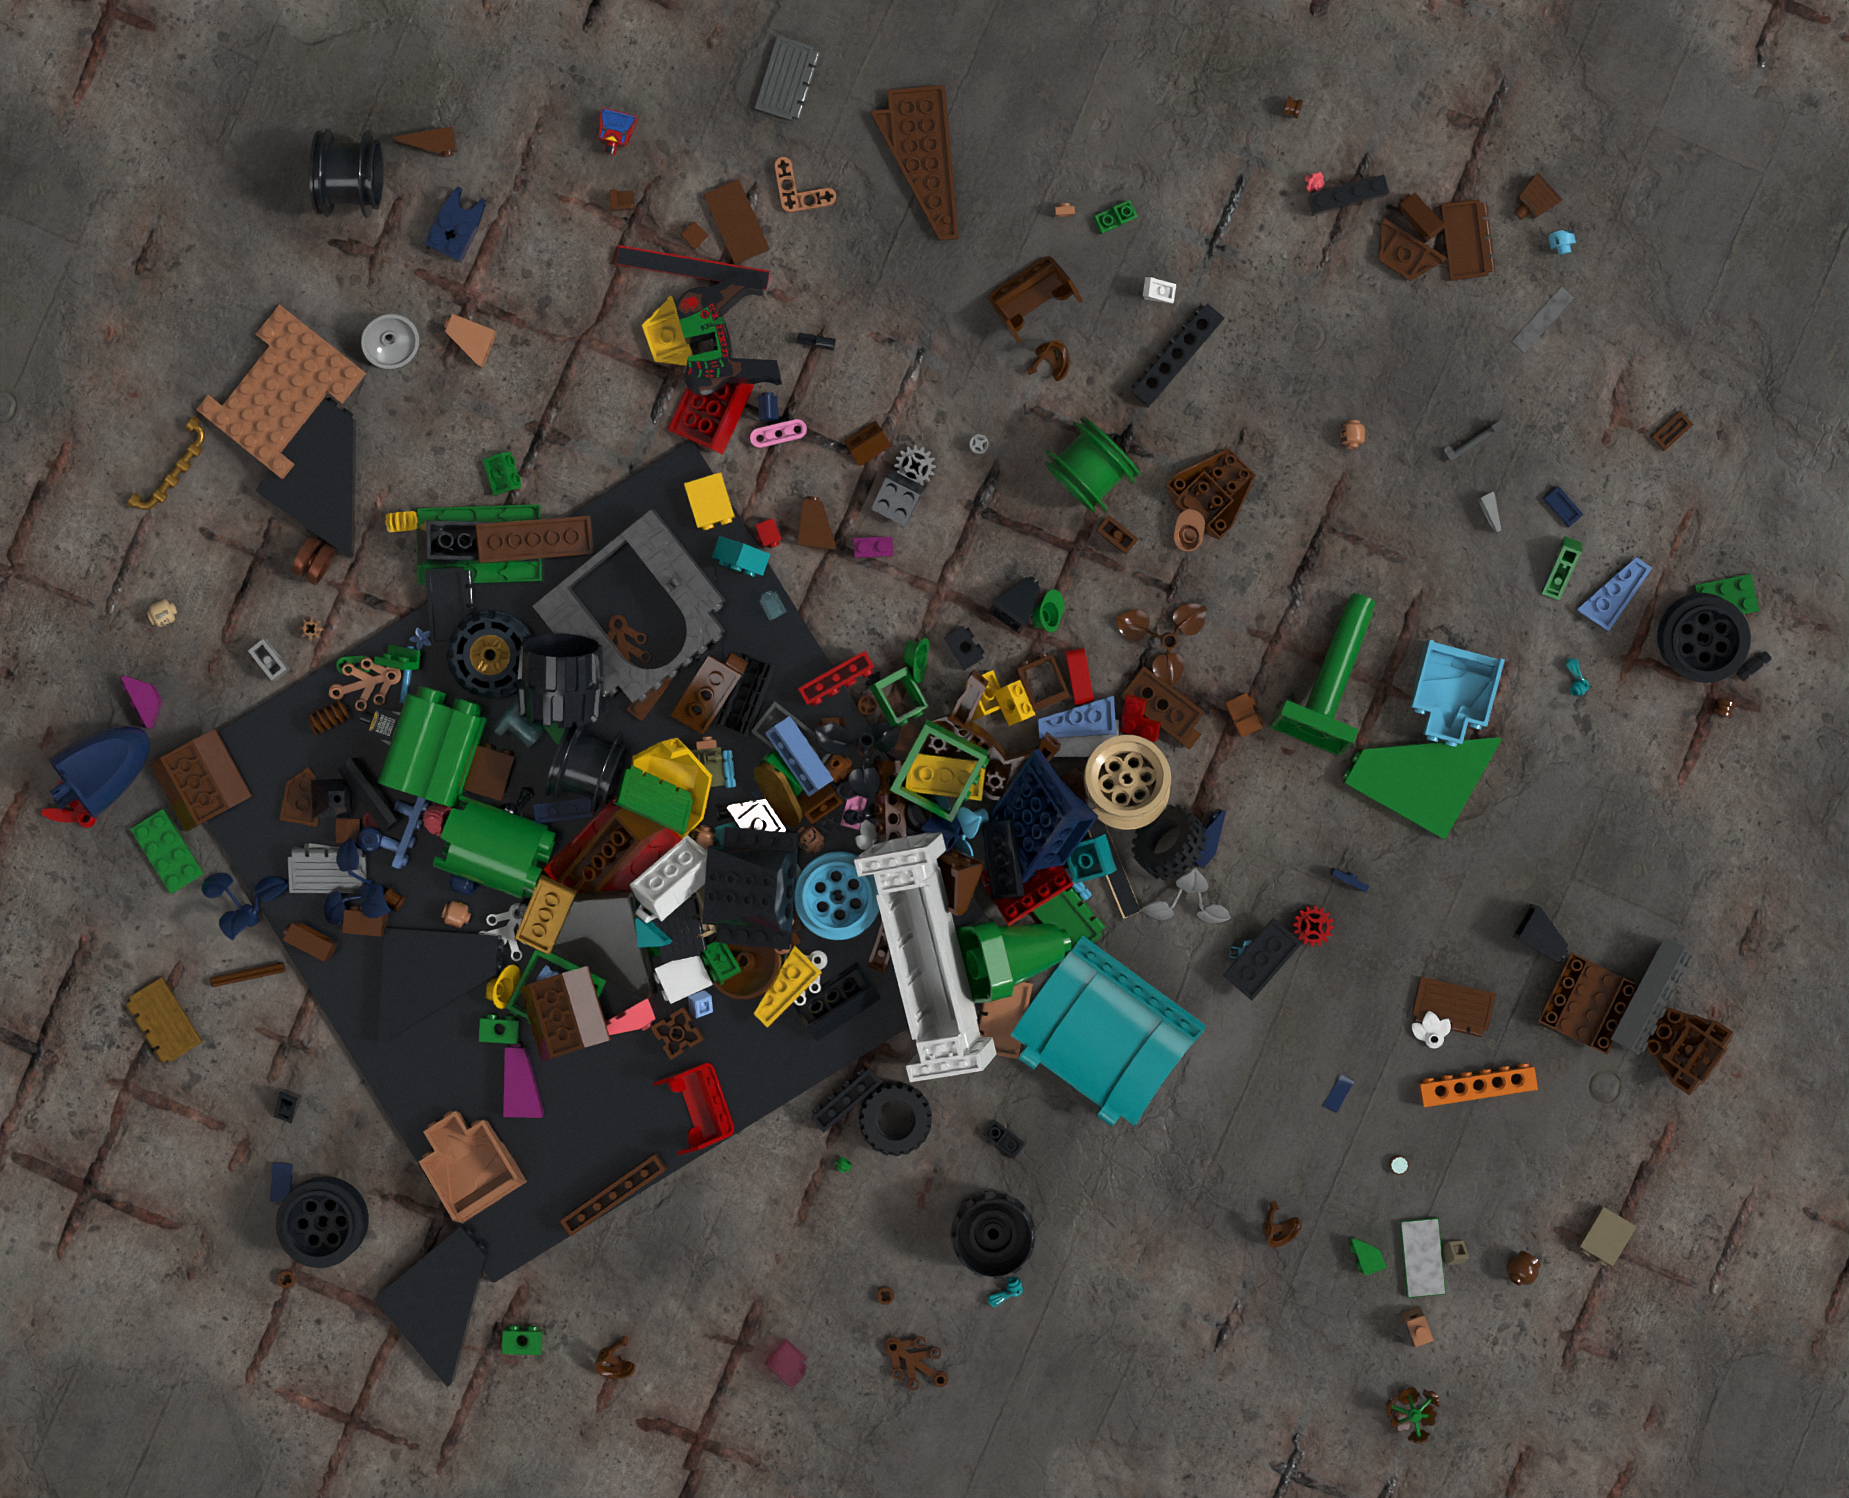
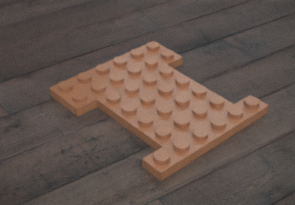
M279 304L256 333L258 337L270 345L223 405L210 395H207L196 410L276 475L284 479L295 464L281 453L328 393L343 404L367 373Z

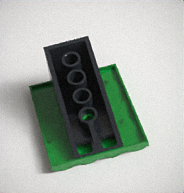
M540 504L416 509V516L418 517V528L416 529L417 585H426L425 569L465 567V570H472L473 584L542 581L541 559L478 564L475 534L476 524L541 519Z

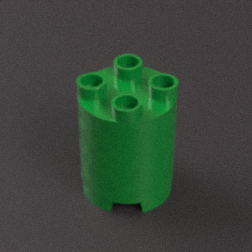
M459 795L458 806L464 808V810L451 809L441 838L446 841L442 854L446 855L447 858L435 857L433 867L520 899L523 896L532 898L542 871L541 868L536 867L539 860L548 863L555 845L554 838L556 833L548 831V826Z

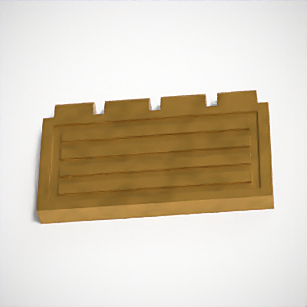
M163 977L129 997L130 1002L125 1004L132 1016L139 1013L140 1016L134 1020L140 1030L144 1032L149 1029L150 1032L144 1036L152 1049L159 1045L160 1049L155 1051L161 1063L166 1060L170 1063L203 1042Z

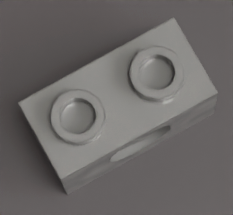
M262 639L248 650L271 681H277L291 670L267 639Z

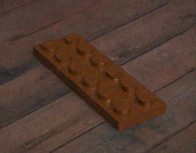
M590 516L475 525L478 564L594 554Z

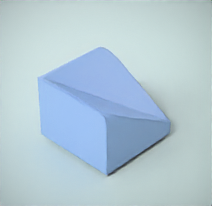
M705 990L688 996L689 1012L695 1018L713 1012L712 997Z

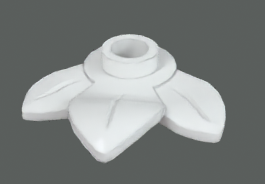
M864 820L860 825L861 835L855 837V842L861 850H866L874 845V843H877L875 826L871 822Z
M1431 1011L1425 1014L1422 1024L1412 1023V1031L1416 1038L1425 1041L1430 1048H1439L1451 1028L1448 1018L1439 1020ZM1436 1036L1438 1041L1432 1042L1431 1037Z

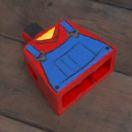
M601 108L599 140L606 143L605 154L615 156L618 146L627 147L638 123L637 116Z

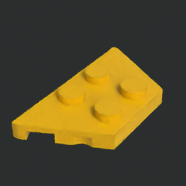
M669 296L660 308L642 324L655 362L686 366L688 356L693 355L690 344L687 345L684 339L673 296Z

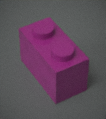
M854 538L855 558L893 557V538Z

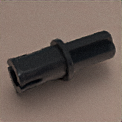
M804 333L798 334L797 343L815 346L814 349L823 348L834 351L835 338L819 336V334L817 336Z

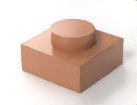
M1070 203L1059 204V207H1055V217H1073L1075 215V206H1070Z
M712 736L700 738L701 742H696L697 750L717 748V740H712Z

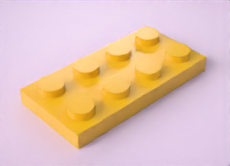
M918 753L907 773L905 788L917 793L958 798L977 760ZM986 767L985 769H980L978 774L981 776L976 786L972 784L969 790L972 793L969 799L982 800Z

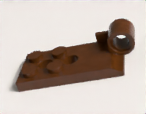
M731 652L723 663L708 654L670 716L704 735L741 677L748 661ZM707 690L711 693V697L705 698L701 692ZM698 705L702 711L696 713L692 710V706Z
M1145 667L1140 670L1121 695L1123 700H1126L1128 694L1146 699L1144 715L1151 720L1161 722L1160 727L1189 750L1202 735L1194 729V726L1205 712ZM1146 688H1150L1153 691V695L1149 699L1142 696V692ZM1166 700L1168 702L1167 709H1158V702Z

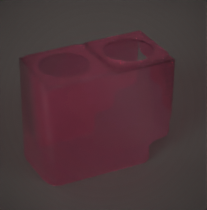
M785 1339L766 1360L765 1365L792 1389L805 1375L807 1366L804 1364V1361L807 1357Z

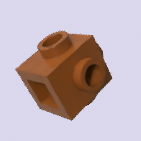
M841 755L831 756L824 764L834 779L832 782L837 787L844 781H847L850 773L853 771L851 767L852 761L846 755L843 757Z

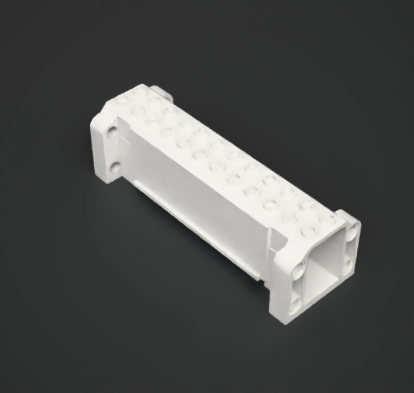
M941 832L923 833L877 843L868 847L854 859L858 877L874 874L878 890L876 897L912 1040L916 1039L918 1053L906 1065L910 1082L983 1071L997 1054L993 1037L980 1036L977 1015L952 914L948 911L949 902L941 869L937 862V858L946 851Z

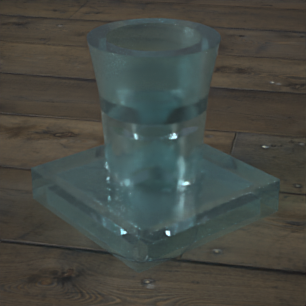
M517 697L495 724L494 731L501 736L506 729H509L527 748H530L545 728L537 723L531 724L526 721L527 718L520 716L519 698Z

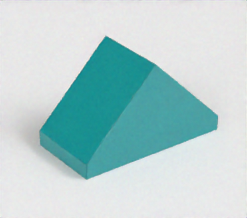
M640 917L636 918L635 926L638 948L665 946L673 941L651 920L645 923Z

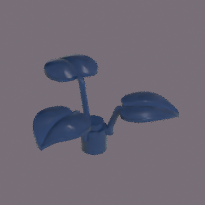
M348 838L337 852V865L342 872L348 871L349 875L366 884L360 889L361 895L342 899L340 892H333L327 897L324 904V914L327 922L331 924L343 922L344 910L346 909L344 902L350 900L365 899L362 903V911L368 918H378L391 911L385 901L382 885L372 884L371 880H366L353 873L352 870L358 868L359 855L354 840Z
M215 873L209 876L202 883L201 890L203 895L208 898L219 897L226 891L239 908L236 912L228 911L224 913L219 919L221 931L233 941L246 926L252 927L258 924L260 920L257 911H259L258 898L262 902L274 899L289 886L288 880L269 876L259 881L255 886L257 894L254 896V906L250 904L240 905L228 889L232 885L233 879L227 873Z

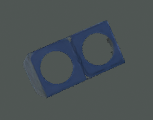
M933 814L921 828V834L942 833L946 847L944 853H947L964 834L958 818L954 817L953 821L950 822L936 814Z

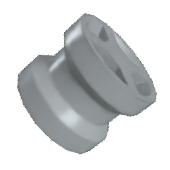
M977 434L971 438L969 447L973 453L983 454L987 451L989 442L985 436Z

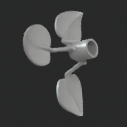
M1196 868L1186 870V874L1177 878L1176 885L1179 887V890L1171 905H1168L1166 902L1156 901L1140 908L1144 914L1157 920L1169 919L1174 915L1172 909L1175 907L1182 890H1185L1188 893L1197 892L1201 909L1197 911V916L1201 920L1208 923H1221L1231 918L1229 911L1223 906L1211 904L1205 907L1203 905L1201 892H1205L1208 889V883Z

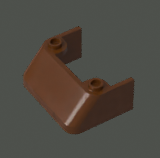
M1050 256L1041 258L991 291L988 295L991 306L1018 343L1022 342L1017 332L1025 324L1023 316L1050 298L1055 297L1057 300H1067L1073 295L1079 303L1083 302L1070 277Z

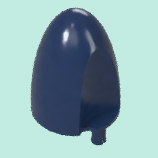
M132 726L105 729L70 744L48 758L55 771L63 780L62 783L49 791L55 798L54 802L62 810L73 800H78L93 819L98 817L130 787L141 772L150 751V739L147 733L140 728Z

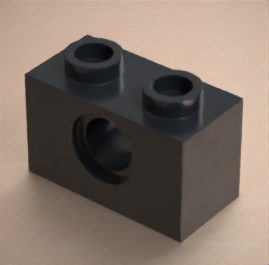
M962 626L946 636L944 640L965 671L984 659L982 654L985 652L979 643L975 645L972 638L975 636L969 627L965 629ZM962 642L970 643L971 650L964 653L960 650Z

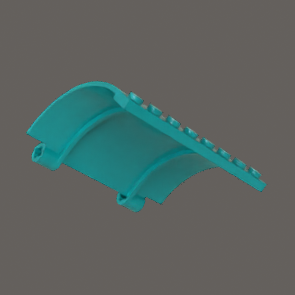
M1082 936L1032 1001L1014 1028L1011 1036L1026 1046L1018 1057L1020 1061L1033 1070L1039 1063L1043 1064L1101 1108L1096 1116L1110 1127L1117 1122L1120 1116L1136 1126L1162 1083L1190 1046L1205 1031L1207 1026L1093 942Z

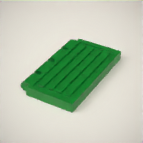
M629 765L628 769L623 771L615 805L681 835L684 834L693 799L690 798L691 792L680 787L676 789V785L663 779L659 783V777L648 772H644L642 776L643 770Z
M1073 887L1067 892L1064 890L1033 910L1043 924H1055L1059 930L1065 929L1068 932L1071 940V949L1082 936L1091 942H1095L1102 936L1101 931L1105 928V925L1098 917L1092 921L1089 919L1095 913L1085 902L1080 906L1077 905L1082 898Z

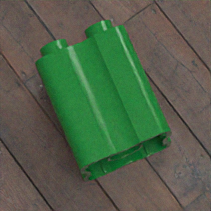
M419 686L416 694L406 695L378 783L445 806H458V797L463 794L473 758L488 718L480 716L482 709L480 704L456 698L454 705L450 706L443 703L446 693Z

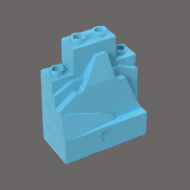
M1434 640L1425 641L1410 707L1414 708L1415 713L1425 715L1428 712L1422 735H1426L1427 740L1438 742V739L1446 741V745L1456 747L1457 744H1463L1468 723H1470V727L1481 730V727H1487L1505 659H1495L1436 643Z

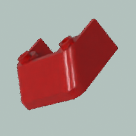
M704 1063L653 1082L654 1086L668 1083L670 1090L674 1093L682 1091L694 1128L689 1129L687 1132L689 1147L677 1151V1155L703 1149L734 1133V1124L712 1064Z

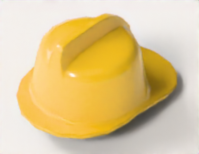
M507 966L498 977L491 978L487 983L485 998L493 1001L499 1009L507 1007L521 979V972L518 966Z

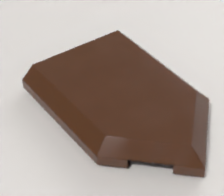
M309 767L286 782L279 820L318 826L319 818L312 819L311 780L318 779Z

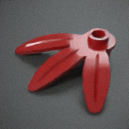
M73 800L68 804L74 811L47 808L40 812L42 816L50 820L63 823L78 822L83 828L92 827L97 817L93 819L78 800ZM87 816H90L89 821L86 822V821H85V818H86Z

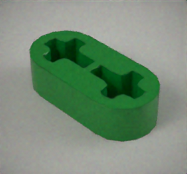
M368 656L342 657L336 663V668L341 674H344L343 668L340 666L344 663V660L347 663H353L354 667L366 673L372 671V669L364 670L362 667H357V663H361L362 659ZM348 667L347 672H351L352 668Z

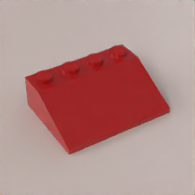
M727 382L714 394L708 396L697 395L687 386L667 430L723 455L755 385L744 383L729 385V382Z

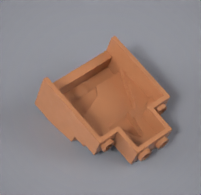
M450 1111L443 1116L444 1119L439 1122H432L427 1126L428 1129L423 1131L434 1152L429 1151L422 1156L423 1159L419 1163L452 1220L464 1223L526 1183L527 1180L488 1121L477 1120L469 1128L460 1112Z

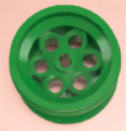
M1082 416L1080 418L1081 424L1073 422L1079 435L1058 456L1050 450H1045L1046 455L1051 460V463L1046 462L1045 466L1062 486L1090 512L1094 513L1096 511L1095 506L1101 511L1107 512V508L1101 500L1123 478L1131 484H1136L1134 477L1139 478L1141 473L1125 453L1089 419Z

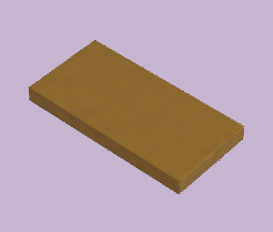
M541 875L515 939L550 955L577 891Z

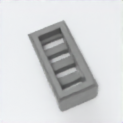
M1493 491L1479 498L1478 502L1493 533L1501 531V525Z

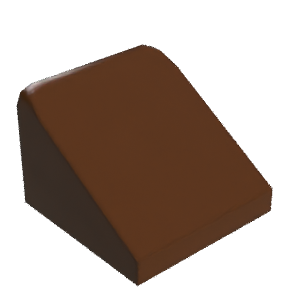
M694 221L681 234V237L695 250L709 236Z

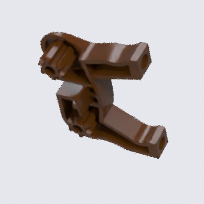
M974 669L970 673L967 687L960 694L954 709L948 714L931 720V722L989 751L987 756L989 762L985 770L983 794L990 799L1000 800L1033 750L1040 749L1049 762L1060 750L1061 743L1050 733L1046 732L1038 746L1007 755L995 738L982 727L970 721L989 682ZM930 733L924 742L925 747L930 752L939 756L954 758L961 751V749Z

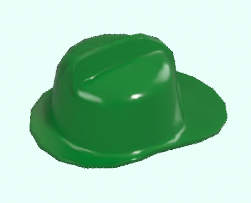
M1049 590L1044 596L1042 603L1033 609L1034 628L1045 629L1049 633H1054L1057 630L1065 608L1063 596L1058 590Z
M923 638L921 641L909 640L904 648V663L913 670L916 683H921L926 674L929 651L928 638Z

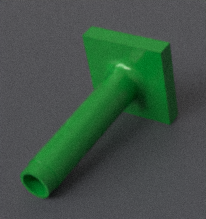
M1357 593L1350 595L1306 706L1303 707L1286 700L1274 713L1269 728L1337 756L1342 755L1354 744L1359 729L1337 721L1334 717L1373 616V610L1376 605L1374 600Z

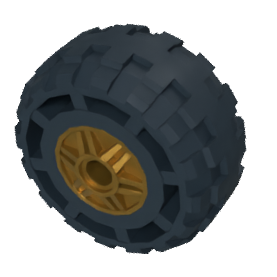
M483 610L469 615L456 626L448 641L446 658L451 675L464 690L477 697L495 699L514 693L518 690L520 645L524 643V640L532 638V634L521 620L504 611ZM488 649H492L495 652V659L487 657Z

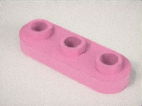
M795 419L757 428L751 433L750 440L757 448L772 446L803 438L806 435L807 427L802 420ZM794 427H801V431L799 433H795ZM776 431H782V436L776 437ZM758 435H762L764 437V440L762 442L757 441L756 438Z

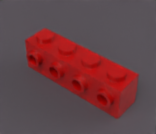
M863 651L798 689L806 704H812L814 707L823 702L822 697L827 694L831 697L840 692L838 688L845 685L847 688L856 683L855 679L861 675L863 678L873 673L872 669L875 667L866 651Z

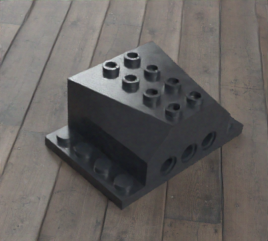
M725 827L724 846L708 847L702 924L718 925L716 943L790 950L799 833Z

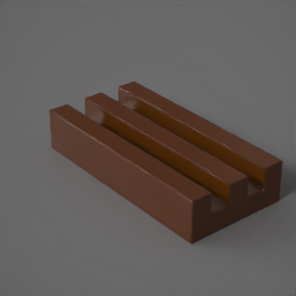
M1679 411L1651 438L1665 451L1694 424L1682 411ZM1681 417L1682 419L1661 439L1658 437L1675 420ZM1684 422L1687 424L1667 444L1663 443Z

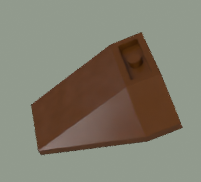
M1228 448L1179 471L1165 485L1172 504L1181 513L1188 509L1200 512L1205 520L1204 534L1220 540L1233 527L1256 475Z

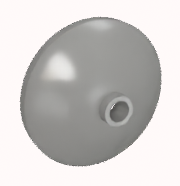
M386 313L373 318L366 325L361 336V346L364 355L372 364L384 369H395L404 366L415 356L419 347V335L415 325L408 318L400 314ZM387 334L392 335L389 339H386L385 336Z

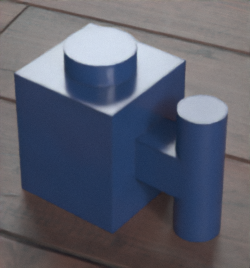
M772 392L762 393V396H758L759 420H779L778 396H774Z

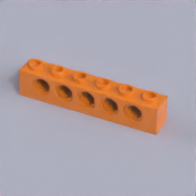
M1529 1063L1517 1064V1068L1510 1069V1066L1498 1067V1071L1482 1069L1479 1070L1480 1073L1478 1074L1463 1072L1460 1073L1461 1076L1453 1077V1075L1441 1076L1442 1079L1434 1080V1077L1422 1079L1423 1082L1418 1083L1421 1106L1430 1107L1538 1090L1535 1067L1529 1066ZM1513 1074L1520 1075L1518 1083L1513 1084L1511 1082ZM1499 1076L1501 1083L1495 1087L1492 1085V1080L1494 1077ZM1480 1079L1482 1081L1481 1088L1474 1089V1081ZM1458 1082L1463 1084L1461 1092H1455L1454 1086ZM1442 1085L1444 1093L1436 1095V1087Z

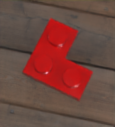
M1128 694L1125 700L1120 731L1156 742L1161 722L1143 717L1146 699Z

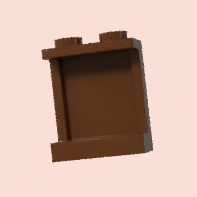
M483 743V746L478 745L464 790L503 801L504 791L516 756H512L513 752L502 749L501 752L496 751L494 746Z

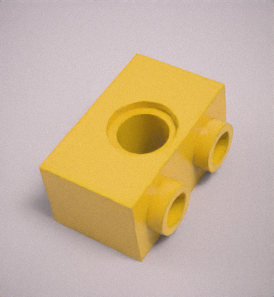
M1021 680L993 691L1008 726L1036 715Z

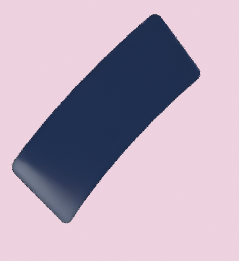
M1340 1075L1324 1106L1337 1113L1354 1081L1344 1075Z

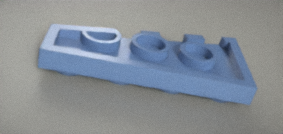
M1114 696L1038 719L1039 739H1042L1046 732L1050 733L1054 738L1116 734Z

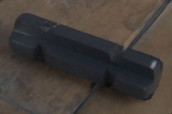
M1763 651L1759 658H1754L1744 666V670L1742 668L1736 673L1738 678L1745 681L1749 678L1750 674L1753 675L1764 666V663L1767 664L1772 658L1766 651Z

